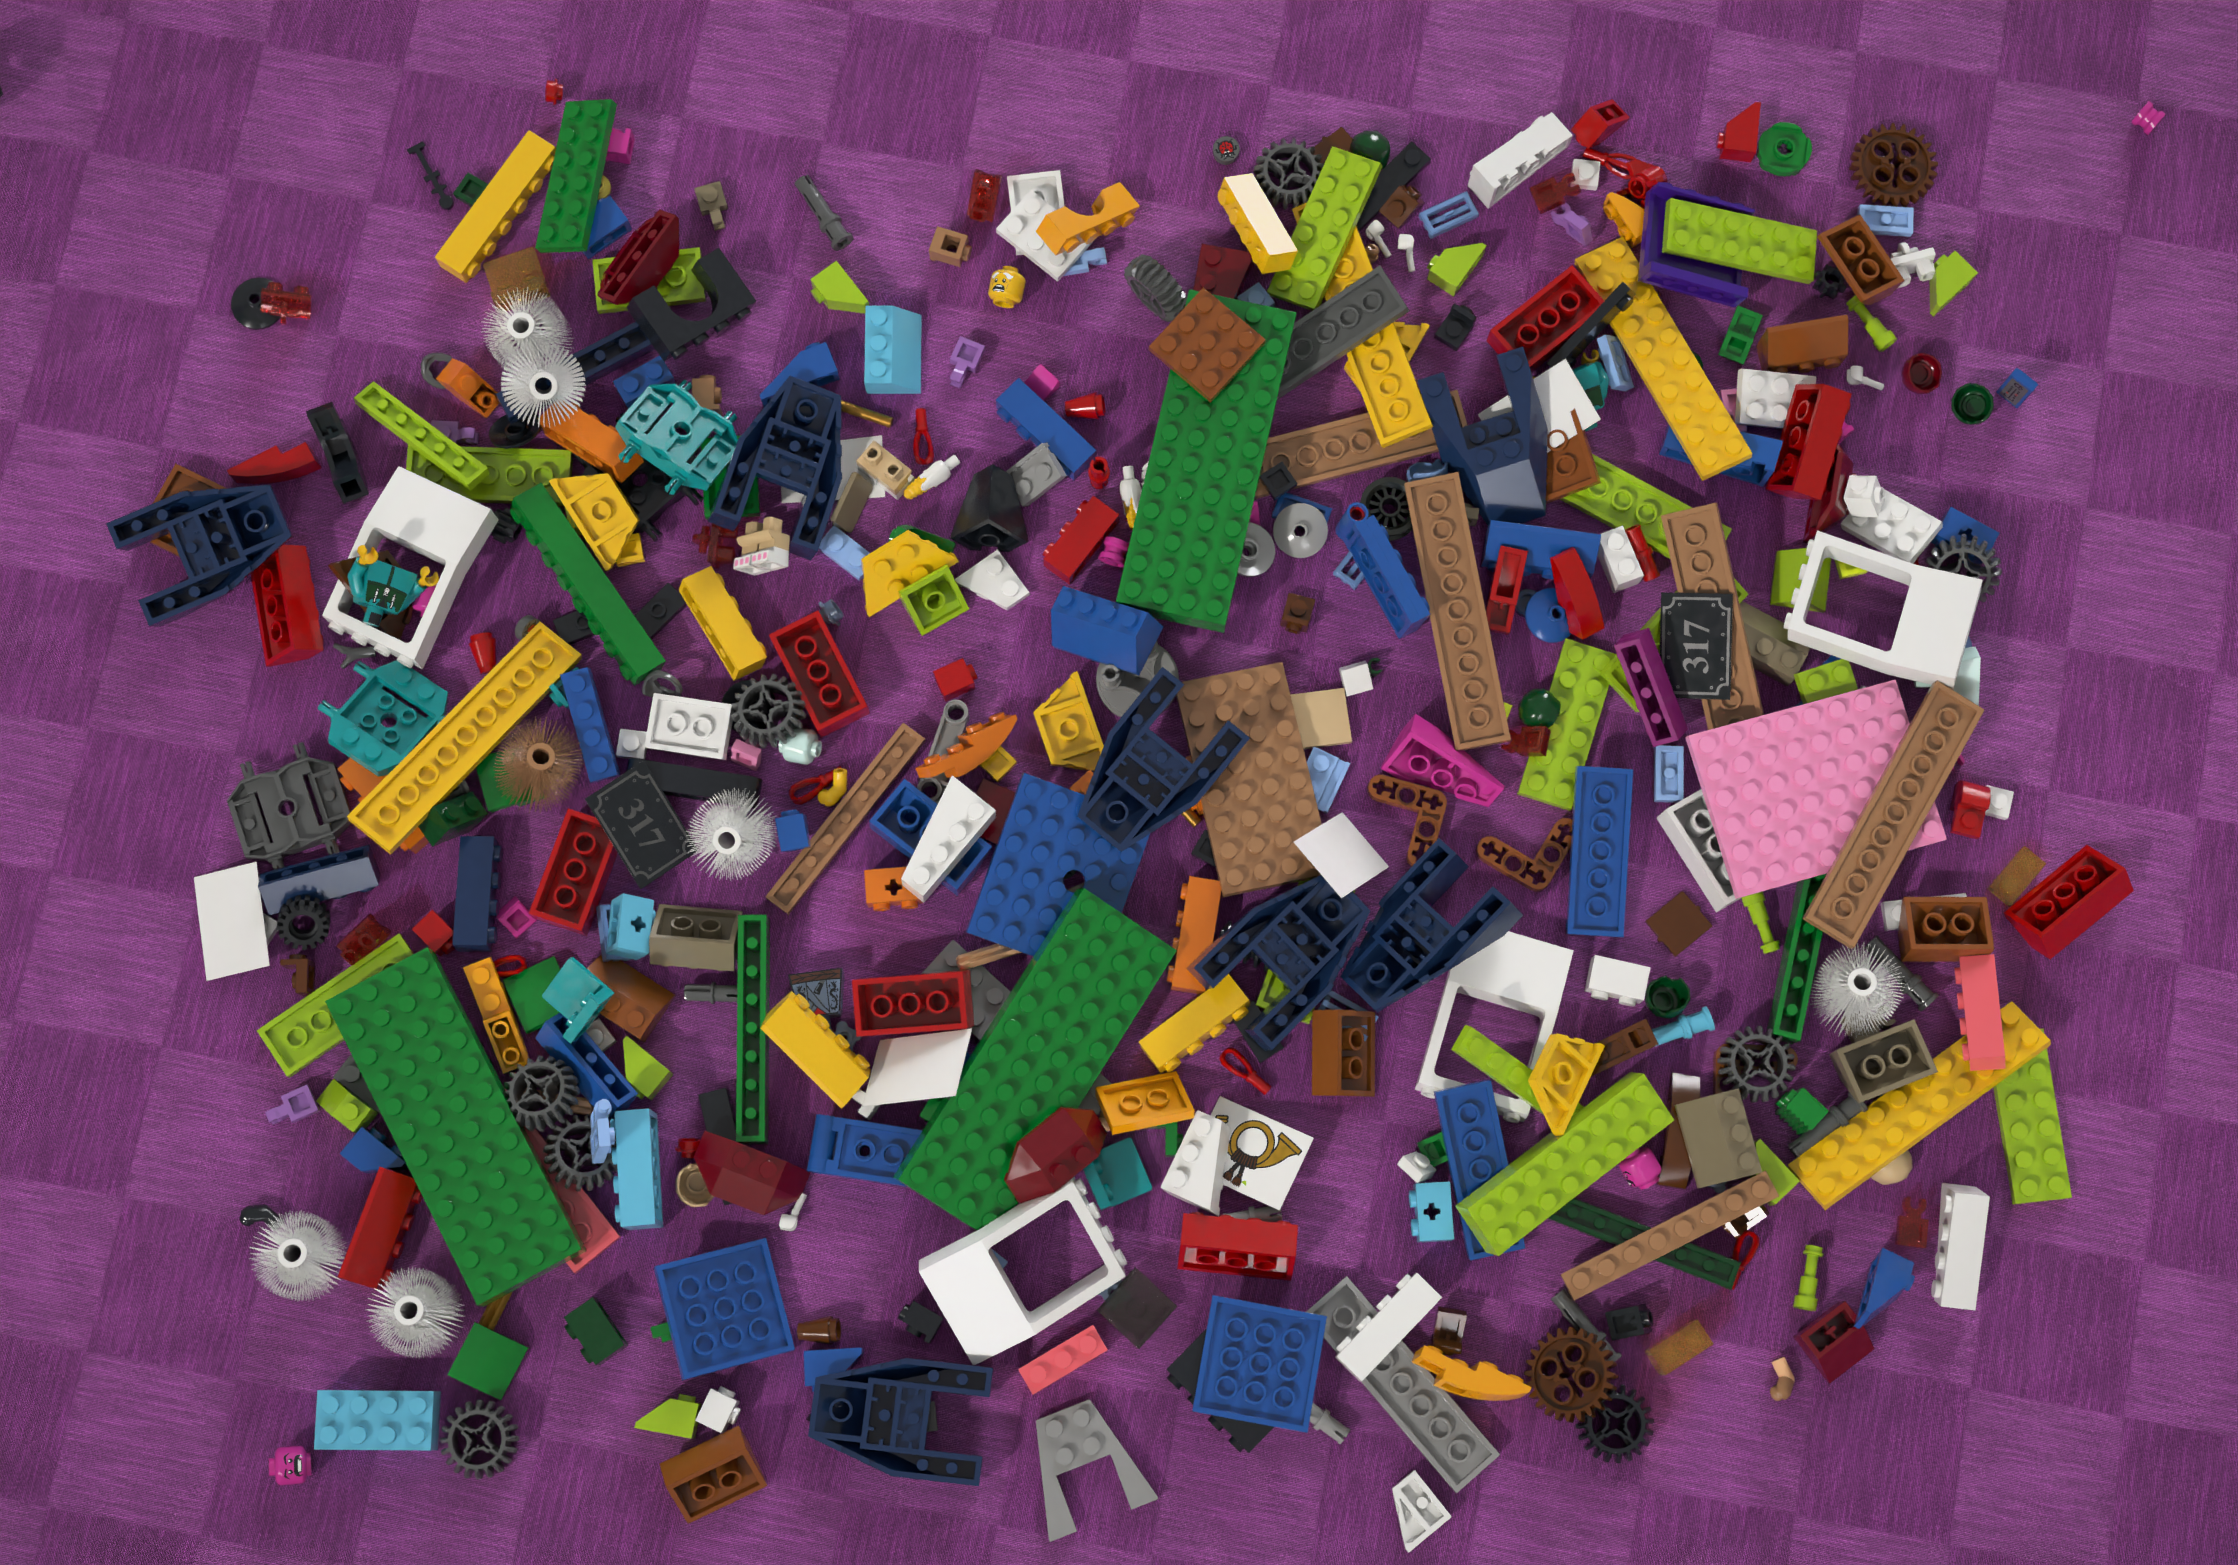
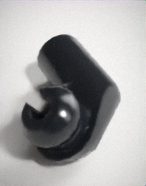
M265 1204L246 1206L241 1211L239 1217L241 1224L244 1226H250L254 1222L263 1221L271 1226L270 1221L272 1220L274 1224H277L278 1218L280 1222L282 1220L284 1223L283 1219H280V1216Z

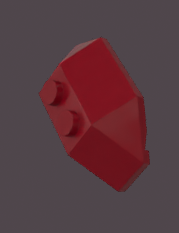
M659 209L654 214V217L646 220L639 226L603 273L597 296L615 305L630 303L633 297L652 286H655L657 289L659 283L667 272L671 270L679 257V218L674 214Z
M1837 443L1834 454L1835 461L1830 468L1827 478V489L1822 495V499L1809 501L1803 543L1808 544L1810 539H1815L1817 530L1825 533L1839 524L1845 515L1850 513L1844 501V494L1849 475L1856 474L1852 473L1853 462L1839 443Z
M1060 1107L1016 1143L1004 1181L1018 1203L1056 1192L1099 1157L1107 1131L1094 1110Z
M704 1131L694 1155V1160L710 1195L761 1215H766L798 1200L811 1173L787 1161Z

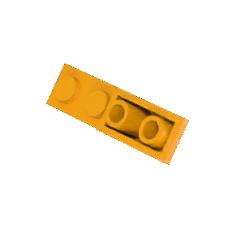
M1613 192L1607 194L1603 203L1604 212L1608 219L1614 220L1618 226L1620 237H1624L1625 241L1633 248L1640 244L1642 240L1644 209L1623 196Z
M491 956L464 966V972L483 1017V1024L503 1074L517 1069V1064L527 1065L528 1052L503 982L500 981Z
M1424 1345L1415 1352L1412 1362L1437 1375L1434 1386L1463 1397L1489 1401L1512 1400L1523 1397L1531 1390L1530 1386L1524 1384L1522 1378L1499 1371L1498 1367L1493 1363L1479 1361L1471 1368H1468L1469 1365L1460 1359H1450L1442 1355L1443 1352L1434 1346Z

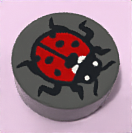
M1223 136L1215 141L1213 157L1218 163L1229 165L1238 159L1240 147L1234 138Z
M532 615L522 617L515 628L516 638L521 641L541 621Z

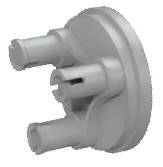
M1157 641L1139 676L1120 670L1114 665L1100 663L1096 676L1098 694L1104 705L1113 714L1122 717L1162 667L1179 680L1176 663L1171 655L1157 644ZM1174 697V698L1171 700V702L1166 706V708L1162 711V713H1163L1165 710L1168 709V707H1169V706L1172 704V702L1174 701L1175 697Z

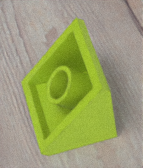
M1807 548L1776 551L1770 605L1794 608L1795 605L1791 604L1794 589H1800L1802 580H1798L1802 564L1808 563L1809 556H1806ZM1825 558L1809 611L1825 612L1831 566L1830 558Z
M947 564L899 591L903 606L922 636L969 610Z

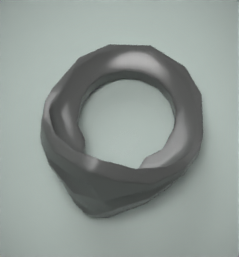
M445 353L426 355L421 361L423 379L432 387L446 389L432 377L429 368L435 360L449 363L452 357Z
M655 670L646 676L642 692L653 698L654 693L680 697L683 688L677 678L671 674ZM664 678L669 680L676 690H669L661 686L657 679Z

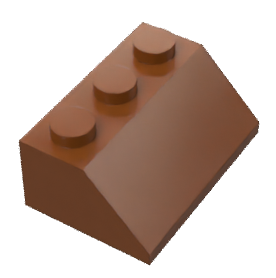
M1861 215L1855 216L1817 236L1862 304L1872 305L1890 296L1905 281Z
M1848 315L1768 327L1756 345L1761 370L1780 373L1798 370V373H1807L1813 371L1815 367L1824 366L1825 369H1832L1840 366L1848 355Z
M1903 897L1898 929L1901 962H1959V957L1991 954L1994 951L1987 897Z
M601 954L587 969L615 993L600 1012V1015L645 1043L676 995L621 960L603 962Z
M1312 1010V1096L1375 1097V1012ZM1342 1026H1350L1352 1028H1342ZM1363 1034H1365V1035L1368 1036V1038L1366 1039V1041H1364V1035H1363Z
M740 1426L732 1428L659 1463L665 1486L688 1524L767 1486L752 1448Z

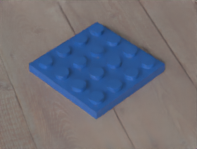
M766 1238L654 1267L682 1381L795 1350Z
M1212 1295L1192 1412L1308 1433L1327 1316Z

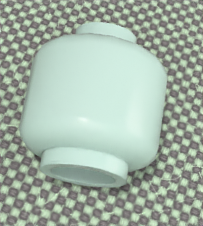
M794 728L796 737L793 738L788 733L785 736L787 744H783L779 740V752L782 753L786 761L808 765L813 762L815 757L820 756L822 742L818 740V735L814 730Z

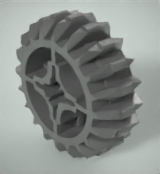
M1282 138L1279 146L1273 141L1270 145L1271 150L1264 147L1262 150L1263 156L1256 158L1258 165H1255L1253 173L1256 174L1254 176L1267 199H1273L1272 205L1274 207L1280 202L1283 203V209L1286 210L1288 204H1292L1293 208L1299 206V202L1302 204L1307 203L1324 166L1323 163H1320L1322 159L1321 154L1314 155V146L1306 149L1305 140L1300 145H1297L1295 138H1292L1291 144H1287L1286 140ZM1282 158H1290L1286 161L1279 160ZM1300 161L1308 167L1311 176L1307 175L1306 171L1299 167ZM1294 167L1293 173H1291L1290 176H1288L1287 179H1286V181H1285V176H1286L1289 172H1291L1292 168ZM1268 171L1279 179V187L1271 181ZM1291 187H1299L1296 190H1288Z
M1142 254L1133 259L1124 269L1127 284L1136 294V297L1155 316H1159L1161 320L1171 322L1185 308L1187 298L1185 292L1182 291V287L1163 265H1160L1157 260L1152 259L1151 256Z
M1962 534L1960 542H1957L1955 536H1951L1950 545L1944 540L1940 541L1941 550L1933 548L1931 553L1934 557L1927 558L1926 563L1930 565L1928 568L1960 574L1963 560L1964 567L1967 568L1965 576L1977 579L1985 577L1979 600L1984 603L1987 600L1985 593L1993 595L1995 593L1993 586H1999L2000 579L1995 576L2002 574V569L1996 567L2000 564L2001 560L1997 557L1992 558L1996 550L1991 548L1985 551L1988 542L1984 540L1980 545H1977V536H1973L1971 542L1966 541V534ZM1959 553V559L1955 563L1941 566L1947 557ZM1968 553L1980 558L1985 567L1971 562Z
M761 674L760 682L751 678L750 683L752 685L750 687L742 685L741 688L744 693H735V698L739 702L731 704L732 709L735 711V713L731 714L732 720L736 722L734 728L737 732H741L740 736L742 739H749L750 744L753 746L759 742L761 748L765 749L768 742H770L773 748L777 747L778 740H781L783 744H787L785 736L788 733L791 737H796L793 729H802L803 725L799 720L806 719V714L802 711L805 709V701L800 698L802 692L796 691L795 683L791 682L788 684L789 681L784 676L778 680L775 674H772L768 680L765 675ZM771 693L781 694L787 697L789 701L773 700ZM760 697L759 701L752 705ZM769 704H770V706H771L772 708L769 710V714H768L769 719H768V717L766 716V714L768 713ZM785 717V719L778 725L779 720ZM749 721L764 722L767 729L755 728L750 725Z
M1750 1026L1744 1028V1034L1737 1030L1734 1032L1735 1039L1728 1037L1725 1040L1729 1047L1723 1046L1719 1050L1726 1057L1717 1059V1063L1725 1065V1068L1718 1070V1074L1723 1075L1727 1073L1728 1076L1722 1083L1723 1085L1732 1083L1734 1086L1730 1090L1739 1088L1742 1100L1746 1099L1748 1094H1750L1751 1103L1757 1102L1758 1096H1760L1762 1102H1767L1769 1094L1775 1099L1779 1097L1777 1089L1783 1092L1788 1089L1783 1081L1791 1082L1793 1080V1077L1786 1072L1795 1070L1796 1066L1787 1062L1794 1059L1795 1055H1786L1785 1050L1790 1048V1044L1787 1043L1781 1046L1779 1042L1783 1037L1777 1036L1773 1039V1030L1771 1028L1764 1035L1762 1026H1757L1754 1033ZM1747 1042H1758L1766 1047L1759 1053H1756L1750 1049L1746 1050L1742 1045ZM1736 1053L1739 1055L1738 1058L1744 1066L1740 1076L1735 1067ZM1773 1053L1777 1060L1776 1075L1774 1074L1775 1070L1769 1064V1059ZM1763 1056L1758 1065L1760 1068L1750 1072L1754 1065L1753 1061ZM1753 1076H1759L1763 1080L1767 1079L1770 1084L1765 1087H1756L1746 1082Z
M538 1055L536 1062L527 1058L526 1066L523 1067V1065L517 1064L519 1071L517 1073L509 1072L512 1081L504 1082V1087L507 1091L503 1092V1094L508 1099L507 1103L511 1107L510 1110L515 1115L520 1127H526L532 1132L537 1128L539 1131L544 1132L546 1125L551 1129H555L556 1121L559 1120L561 1123H565L563 1116L565 1114L573 1115V1110L570 1106L578 1105V1100L575 1096L580 1094V1089L576 1086L579 1084L576 1076H573L574 1071L571 1067L566 1066L564 1061L560 1059L557 1061L552 1056L545 1060L543 1056ZM537 1087L543 1092V1095L546 1097L545 1100L539 1096L540 1093L536 1090Z
M588 1114L585 1115L583 1122H580L579 1117L575 1115L572 1118V1124L565 1119V1123H561L562 1127L555 1125V1129L552 1130L554 1135L549 1134L546 1141L549 1144L545 1145L543 1152L549 1154L545 1156L544 1163L552 1164L548 1168V1173H558L555 1178L556 1183L565 1179L564 1187L566 1189L571 1186V1183L576 1184L575 1189L577 1192L581 1191L583 1184H585L588 1191H592L594 1183L598 1187H602L604 1179L610 1181L613 1177L612 1172L618 1170L617 1164L613 1165L612 1147H616V1142L614 1145H611V1153L607 1154L604 1163L592 1164L591 1123L589 1122L590 1116ZM586 1134L581 1140L566 1139L572 1135ZM585 1144H588L587 1153L578 1163L577 1161L580 1156L578 1153L581 1149H584ZM560 1150L565 1151L564 1154L572 1160L571 1168L564 1163ZM584 1166H592L594 1168L599 1166L598 1169L591 1172H579Z
M477 1400L476 1408L471 1401L465 1403L466 1412L461 1407H457L455 1412L458 1418L452 1415L447 1417L448 1422L452 1424L451 1427L442 1426L441 1430L449 1434L448 1437L440 1438V1443H448V1448L442 1449L441 1454L451 1453L452 1456L447 1459L446 1464L452 1465L457 1462L454 1472L460 1473L465 1468V1478H470L474 1470L477 1480L483 1478L484 1471L487 1477L491 1478L494 1477L493 1467L498 1472L504 1471L501 1461L508 1464L512 1463L513 1460L507 1453H517L518 1448L510 1446L511 1441L516 1442L520 1440L519 1436H511V1431L517 1430L518 1425L508 1426L507 1423L512 1420L513 1415L507 1414L502 1417L505 1411L504 1406H499L494 1412V1401H489L486 1408L483 1400ZM476 1415L490 1417L478 1429L465 1423ZM496 1424L501 1431L502 1440L500 1448L492 1438ZM460 1431L467 1441L463 1455L458 1445ZM484 1432L482 1439L487 1446L481 1444L476 1447L477 1439L472 1433L482 1434ZM481 1450L495 1456L484 1464L470 1462L472 1457L476 1456Z

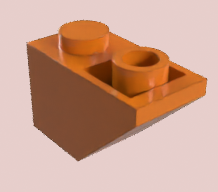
M452 358L436 378L455 397L484 418H488L499 404L496 396L498 392L466 363Z

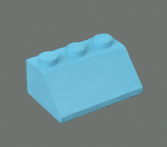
M866 306L864 384L867 394H921L922 315L896 306Z

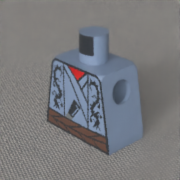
M842 967L789 974L792 992L795 995H802L810 1004L809 1009L816 1016L818 1014L822 1015L830 1024L829 1029L831 1030L830 1018L841 1017L843 1012L844 971Z

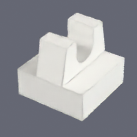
M859 1089L852 1098L860 1105H863L866 1093ZM880 1105L861 1106L858 1113L870 1121Z

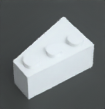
M1197 1110L1160 1188L1178 1199L1219 1216L1220 1193L1223 1190L1224 1182L1222 1180L1224 1163L1226 1164L1231 1128L1223 1121Z

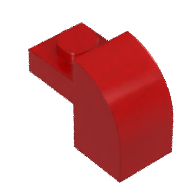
M1963 780L1955 784L1950 810L1954 811L1950 833L1973 839L1980 838L1985 812L1989 809L1991 791L1989 787Z

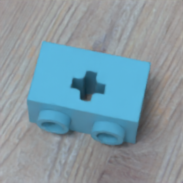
M625 893L612 899L606 954L634 960L649 954V936L656 916V912L653 910L654 900Z
M1450 1182L1414 1184L1413 1190H1409L1410 1208L1415 1207V1219H1411L1412 1236H1417V1243L1454 1240ZM1429 1205H1432V1209L1438 1212L1437 1215L1433 1216V1220H1430L1429 1215H1424V1210L1428 1209Z

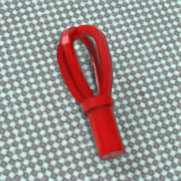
M1587 147L1583 154L1584 158L1599 161L1600 165L1605 166L1611 173L1620 178L1629 180L1632 177L1630 174L1625 175L1617 171L1611 165L1628 171L1625 162L1612 158L1632 161L1636 159L1633 156L1621 153H1602Z
M919 408L915 410L916 434L913 452L917 464L928 465L934 460V451L927 427L926 409ZM921 435H924L927 441L928 456L926 459H922L919 456Z
M833 770L824 775L810 777L793 784L789 789V796L792 802L802 805L817 796L823 788L828 787L833 782ZM814 783H819L814 790L800 798L794 796L797 790Z
M509 955L499 958L493 963L496 968L506 963L520 961L521 967L516 970L497 971L499 977H510L527 969L526 959L520 955Z
M1226 1048L1220 1054V1062L1227 1070L1238 1077L1244 1078L1246 1082H1250L1264 1095L1271 1089L1272 1086L1257 1074V1071L1253 1070L1250 1063L1238 1050ZM1232 1053L1246 1067L1248 1074L1239 1071L1229 1064L1225 1059L1226 1054Z
M1749 1230L1743 1232L1737 1238L1734 1246L1732 1259L1739 1262L1740 1249L1745 1237L1751 1236L1753 1238L1747 1255L1741 1261L1732 1290L1735 1289L1742 1271L1744 1272L1745 1266L1751 1261L1759 1246L1760 1240L1758 1235Z

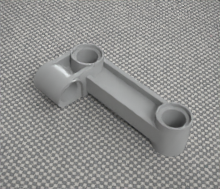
M954 699L946 703L929 756L934 754L942 756L948 753L946 750L948 747L960 743L958 736L965 732L969 722L968 708L963 701ZM954 709H960L964 712V715L959 720H953L949 717L950 712ZM944 772L932 778H921L917 789L923 792L926 787H935L938 792L930 799L938 804L948 785L949 778H946Z

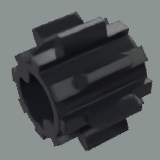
M1826 264L1822 272L1817 271L1814 275L1817 281L1814 283L1813 289L1821 293L1820 298L1828 296L1833 300L1838 292L1843 293L1846 289L1844 285L1845 278L1837 267L1834 268ZM1828 279L1832 280L1833 283H1827Z
M505 508L504 511L497 509L494 514L498 518V522L492 530L491 536L503 544H506L507 541L514 543L522 531V524L515 522L510 509Z

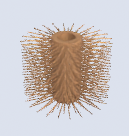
M541 718L536 737L537 723L532 736L534 720L533 727L531 726L530 730V726L528 727L527 725V734L524 732L520 735L517 732L520 738L518 737L517 739L515 736L516 741L505 742L510 747L504 745L506 748L502 749L505 751H501L504 754H499L504 757H497L503 760L496 761L503 762L500 765L505 764L506 766L496 767L504 768V770H495L501 772L508 771L495 774L510 773L503 776H495L496 778L503 777V779H498V781L502 780L505 783L503 786L515 781L516 783L512 789L520 787L517 792L519 796H517L518 799L516 801L519 800L524 792L520 807L531 786L527 802L532 790L530 810L535 797V812L538 803L540 808L542 798L543 807V804L545 805L544 800L547 801L546 805L548 800L550 802V799L551 801L555 799L558 802L556 797L553 796L557 791L565 796L558 787L563 790L561 787L564 784V786L570 788L567 785L570 784L568 781L573 782L570 779L575 778L571 776H576L571 773H578L573 770H579L572 769V767H581L575 765L564 767L565 765L577 763L569 762L578 759H570L574 758V756L567 757L575 754H571L570 751L567 752L568 750H566V748L568 749L574 746V744L570 745L571 743H567L564 746L561 745L564 741L558 739L560 729L557 730L552 738L554 726L545 744L548 731L544 740L546 720L541 732Z

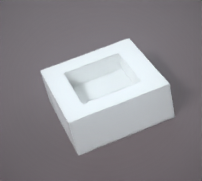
M1366 661L1339 668L1346 696L1373 689Z

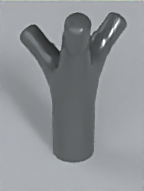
M338 643L333 645L340 653L346 654V659L340 665L342 669H345L354 660L376 657L374 647L355 648L342 646Z

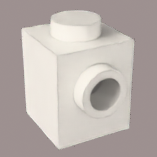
M1849 475L1844 501L1851 517H1879L1885 492L1884 488L1880 486L1877 476Z
M722 1386L718 1390L711 1388L695 1421L720 1433H724L729 1423L735 1424L741 1411L737 1407L740 1401L734 1398L736 1393Z

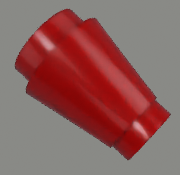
M1094 392L1065 401L1066 416L1099 419V416H1105L1106 409L1103 394L1097 395Z
M492 632L471 635V642L468 644L480 674L489 673L496 666V638H493Z

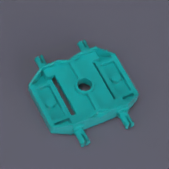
M683 380L679 386L677 384L649 385L618 420L615 427L626 445L625 449L619 454V459L622 461L624 458L623 462L628 463L635 453L639 454L672 477L671 481L665 486L667 493L671 489L669 493L671 495H674L681 485L707 491L728 466L738 441L733 427V422L737 420L736 414L732 415L733 412L728 411L723 417L716 411L701 407L695 398L688 393L692 385L690 382L686 385L687 380ZM674 428L684 429L687 435L678 434ZM714 431L716 433L715 436L710 440V442L705 446V448L700 452V454L695 458V460L691 464L687 463V461L692 457V455L697 451V449Z
M397 660L376 669H371L362 661H358L353 670L365 677V682L341 708H336L326 700H323L322 704H319L318 710L331 718L328 736L330 745L378 777L385 776L446 717L448 692L413 668H408ZM386 686L429 716L427 718L423 717L383 689ZM385 718H393L397 721L393 727H385L381 722Z

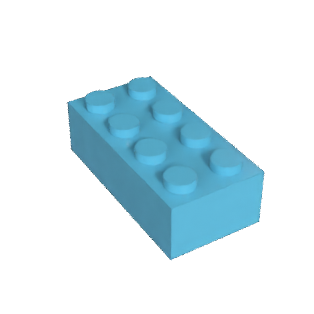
M649 1108L614 1111L615 1118L610 1120V1127H614L616 1136V1147H612L613 1165L617 1164L618 1176L613 1178L615 1194L619 1193V1205H615L616 1222H620V1227L627 1230L662 1228L663 1211L657 1113Z
M317 1390L314 1450H438L441 1391Z

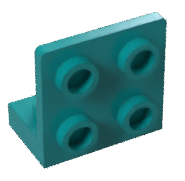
M570 957L542 994V997L568 1019L566 1025L569 1028L562 1037L571 1044L588 1030L615 992L574 957Z
M1130 1137L1101 1149L1099 1157L1083 1169L1101 1212L1152 1190L1150 1180Z

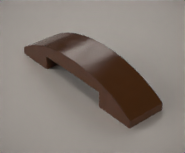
M1647 1019L1596 1042L1603 1044L1605 1047L1591 1077L1659 1045Z
M1671 1073L1667 1101H1670L1669 1113L1674 1121L1666 1127L1663 1156H1660L1659 1161L1662 1171L1659 1174L1660 1179L1656 1185L1686 1189L1691 1163L1674 1105L1700 1098V1077Z

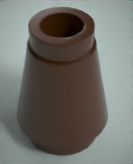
M832 1316L798 1323L797 1336L799 1340L832 1345L841 1339V1323L839 1318H833Z

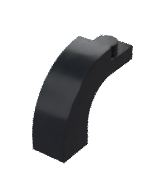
M333 402L306 411L307 417L325 453L331 471L332 482L343 504L368 495V485L357 452Z

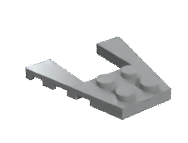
M1090 1399L1036 1420L1050 1542L1077 1532L1057 1475L1111 1455L1131 1510L1158 1499L1156 1493Z

